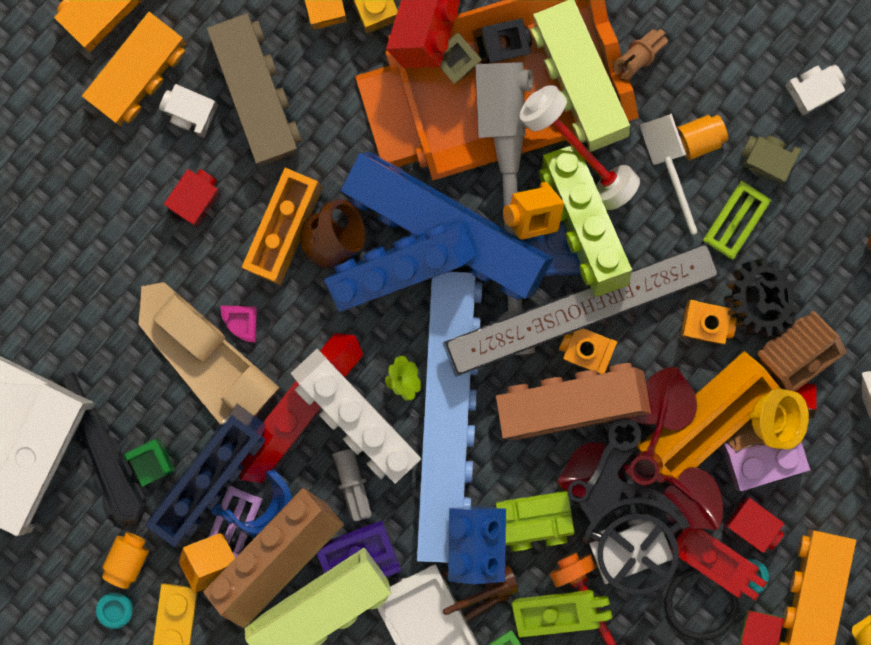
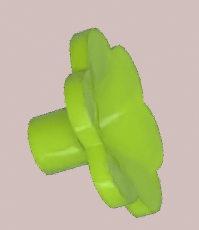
M405 356L396 357L394 364L389 366V376L385 379L386 386L391 390L393 389L396 395H401L406 401L413 400L415 393L421 390V381L417 377L418 368L416 364L412 361L408 362Z

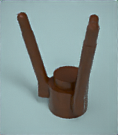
M509 566L505 567V582L483 584L484 591L444 608L443 614L449 615L489 597V600L464 614L468 622L494 605L509 600L510 595L518 593V586ZM448 570L443 572L444 577H448Z

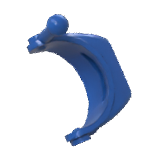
M274 469L268 470L266 475L272 484L273 497L268 509L262 516L253 521L242 522L230 510H223L220 504H216L211 513L215 516H221L229 524L233 523L239 530L254 539L292 500V496L284 479Z

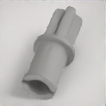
M347 449L332 454L341 482L338 489H343L350 519L352 521H360L371 517V510L363 483H366V479L361 477L355 452L352 449Z

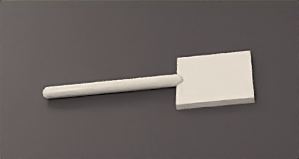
M672 114L640 124L639 126L653 165L662 162L666 163L690 233L692 235L697 234V228L672 159L686 155Z

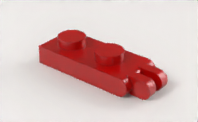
M687 528L682 531L676 540L679 558L738 598L745 593L756 601L759 594L748 587L749 583L752 580L762 588L768 583L756 575L759 567L703 529Z

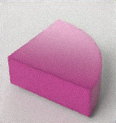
M220 306L222 319L227 328L238 338L256 343L257 307Z

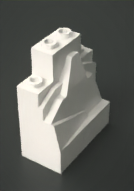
M0 356V528L15 536H20L33 531L35 525L30 522L85 411L92 410L95 403Z

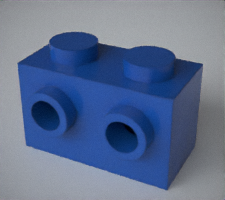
M483 506L449 508L448 581L467 584L505 582L506 508Z

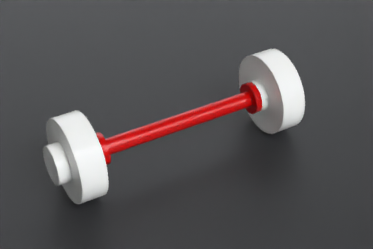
M546 86L531 94L520 111L522 122L531 131L543 130L551 124L601 177L596 188L606 210H614L627 203L639 187L640 178L627 165L617 166L608 172L563 124L559 116L566 107L567 99L556 86Z

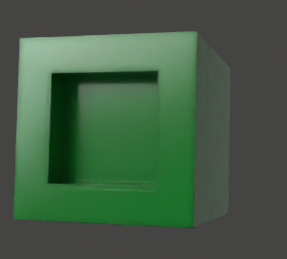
M155 439L123 454L126 461L131 462L142 487L176 471L161 439Z

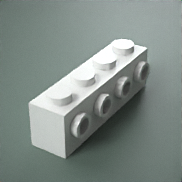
M318 349L291 372V375L299 384L295 391L309 405L314 401L319 404L323 409L319 414L321 418L333 430L340 426L345 431L347 436L343 440L357 455L364 451L371 458L367 465L380 479L387 475L396 484L421 460L413 448Z

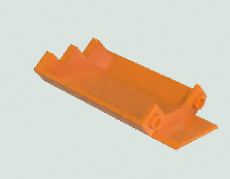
M503 0L460 13L454 20L449 40L459 33L478 55L472 31L481 27L523 18L524 26H528L530 30L534 27L533 14L567 0ZM575 0L628 121L639 118L634 90L629 79L621 78L625 71L623 70L617 75L613 68L614 62L621 57L618 39L608 19L605 0ZM499 36L501 49H505L507 42L503 37ZM533 39L532 46L529 47L530 54L496 62H522L523 70H531L533 88L532 91L524 92L525 102L531 94L546 86L553 85L559 91L562 90L557 78L551 80L546 71L544 60L548 58L544 48L537 49ZM385 51L389 66L355 76L379 156L396 167H401L419 161L421 169L428 167L433 181L498 161L493 137L479 138L476 68L465 78L454 84L440 67L403 68L388 51ZM571 110L563 111L559 119L574 134L571 124L576 121ZM552 124L540 131H531L529 128H526L522 153L565 141L566 139Z

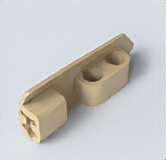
M165 282L141 286L138 325L219 424L223 422L237 403L256 417L280 387L230 345L219 329Z

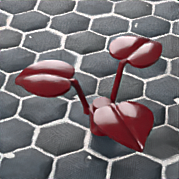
M668 367L656 372L646 381L651 414L641 415L638 418L645 424H657L647 451L639 453L630 466L624 464L620 470L631 475L632 479L640 485H649L656 480L660 483L664 481L670 482L672 485L664 490L663 495L669 498L686 517L690 525L688 529L718 530L723 516V500L719 486L714 478L706 471L696 467L686 468L680 474L678 480L674 476L661 473L663 462L661 457L655 453V448L663 426L674 431L683 429L692 422L697 411V398L691 385L677 367ZM590 442L579 447L572 454L563 473L559 477V486L568 491L570 484L574 481L581 480L588 483L598 467L606 444ZM619 470L618 476L621 481L625 482L624 477ZM576 488L572 494L582 498L585 496L586 491L583 488ZM664 513L671 522H675L669 515Z

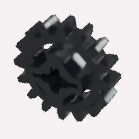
M766 258L742 263V268L732 272L736 280L726 283V286L732 290V295L724 298L725 301L732 302L733 308L728 311V315L737 314L739 318L736 321V327L747 325L746 334L748 335L758 333L760 338L783 333V327L791 326L794 323L789 315L797 314L800 309L793 305L795 300L801 299V295L793 293L792 289L798 282L797 280L789 281L787 279L790 270L788 268L779 270V261L768 262ZM755 275H763L767 279L765 280L763 277L757 278ZM761 316L763 319L769 318L770 320L764 321L759 319L758 317Z

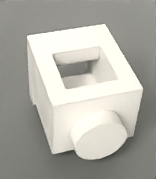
M818 65L800 75L803 82L800 83L797 77H795L785 85L802 116L846 91L843 87V84L846 83L845 78L837 65L830 66L824 70H821Z
M175 84L172 92L169 90L165 92L159 106V110L171 116L170 123L188 131L193 125L196 127L194 132L202 138L205 137L218 108V104L214 100Z

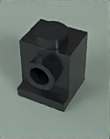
M523 18L481 27L472 31L478 56L482 59L480 64H492L531 53L529 47L532 46V36L528 26H524ZM499 36L503 37L507 42L505 49H501Z

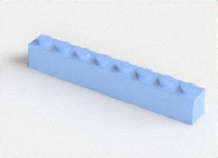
M446 272L432 277L417 561L448 563L449 508L471 507V498L464 497L465 483H472L473 462L466 461V448L474 447L475 425H468V411H476L477 389H470V375H477L478 369L455 377L442 344L444 341L480 328V317H473L474 303H481L482 282L475 281V276L467 272Z

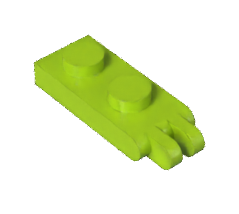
M592 590L518 598L512 602L519 637L592 630L600 627V621H607L613 618L611 610L597 611V607H604L610 604L609 597H594Z

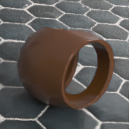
M337 199L326 203L320 213L311 215L302 228L300 237L302 251L313 264L326 269H334V266L354 258L365 243V228L356 207L345 199ZM334 209L341 210L347 216L349 221L347 227L339 226L332 218Z

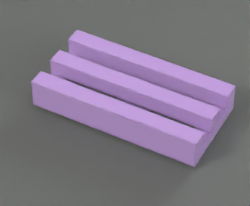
M228 486L221 504L223 510L229 508L233 496L239 498V501L234 511L235 517L238 520L240 519L246 501L253 504L245 522L255 520L263 498ZM216 516L209 537L219 533L224 518ZM233 523L229 524L224 536L228 545L236 529ZM242 531L233 551L235 558L242 552L248 535Z

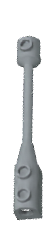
M522 62L476 64L479 138L493 137L498 165L503 179V202L505 206L511 203L512 194L518 193L517 172H519L524 136H526V128H528L520 119V111L525 104L524 92L532 91L533 76L530 69L523 70ZM504 221L505 230L517 236ZM508 296V311L499 316L498 321L524 312L522 309V297L520 300ZM535 347L515 355L535 353Z

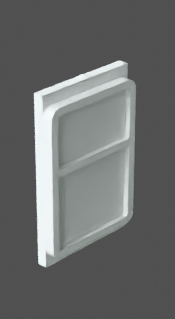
M436 564L408 578H403L400 582L390 586L391 594L385 603L377 608L396 645H478L461 610L449 615L443 614L444 608L457 603Z

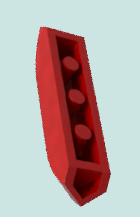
M335 333L320 350L345 378L363 356L356 336ZM295 381L263 422L266 426L262 437L266 440L253 457L247 454L240 463L244 466L239 474L242 481L263 483L267 478L266 472L273 470L322 409L316 401L309 405L295 391L299 386L297 381Z

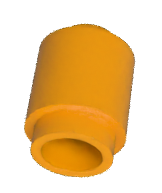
M706 115L676 127L686 153L684 156L689 161L720 149L722 143L728 141L726 127L719 115L713 117Z
M126 532L125 536H116L102 568L105 571L102 578L112 585L128 589L131 582L136 581L150 551L144 546L146 540L129 532Z

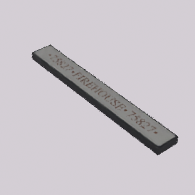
M704 243L633 270L629 286L598 297L594 296L591 287H587L444 341L442 344L454 375L457 377L719 277L720 274L708 244Z

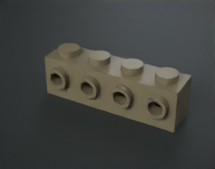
M248 13L208 27L209 36L258 167L299 153L296 144L302 142L295 121L288 123L284 110L290 108L283 87L276 90L272 76L278 73L271 54L264 56L259 43L266 40L259 21L251 22Z

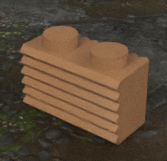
M811 311L809 316L796 320L791 329H788L786 333H782L781 337L768 341L763 350H759L757 355L763 367L783 390L797 391L847 352L840 336L815 311Z

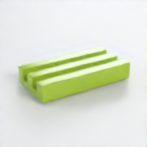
M741 180L702 242L707 243L719 253L721 252L732 261L766 210L771 199ZM742 192H746L749 195L718 242L714 239V236ZM757 199L761 203L732 248L729 249L725 246L753 201Z

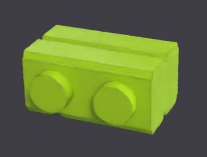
M567 491L495 502L496 508H506V546L510 545L511 552L531 549V542L545 540L546 546L568 543L567 536L574 535Z

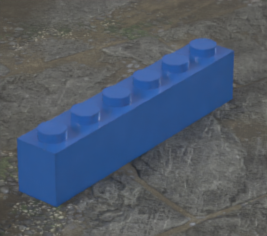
M372 152L359 153L340 190L350 196L348 201L354 206L366 211L368 208L380 214L378 217L380 221L393 228H398L400 225L410 231L409 235L413 234L415 239L425 236V230L440 223H444L448 227L462 221L477 254L465 263L471 267L470 273L483 281L489 282L492 279L501 284V291L517 300H520L521 297L525 299L534 296L554 259L552 256L526 241L520 240L514 234Z

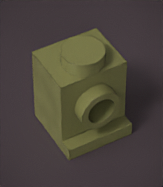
M457 33L448 40V48L444 53L440 68L455 84L476 68V64L481 62L482 59L464 38Z
M750 135L741 152V155L746 157L742 166L781 185L786 181L801 149L795 146L790 151L784 149L786 144L775 137L767 135L764 139L760 136L755 138Z

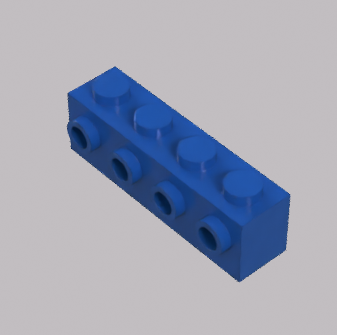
M461 221L448 227L444 223H440L425 230V236L415 239L412 234L394 242V248L385 251L384 247L381 246L363 255L365 259L355 262L354 258H351L342 264L334 266L336 272L324 280L338 311H344L464 265L477 254L463 222Z

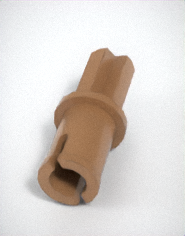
M652 29L641 40L633 41L629 45L628 51L614 62L613 68L615 73L619 75L624 69H628L621 76L622 79L628 80L641 67L649 66L654 61V56L668 43L667 38L664 36L665 32L662 29L658 31Z

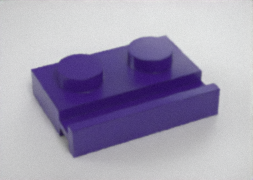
M383 521L331 539L317 553L324 573L364 547L386 577L401 571Z

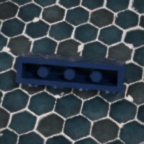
M237 403L153 510L145 526L173 547L178 544L183 536L189 539L201 523L198 519L199 515L204 509L211 511L223 495L219 492L226 481L232 484L244 468L240 464L247 454L253 457L266 440L262 437L266 424Z

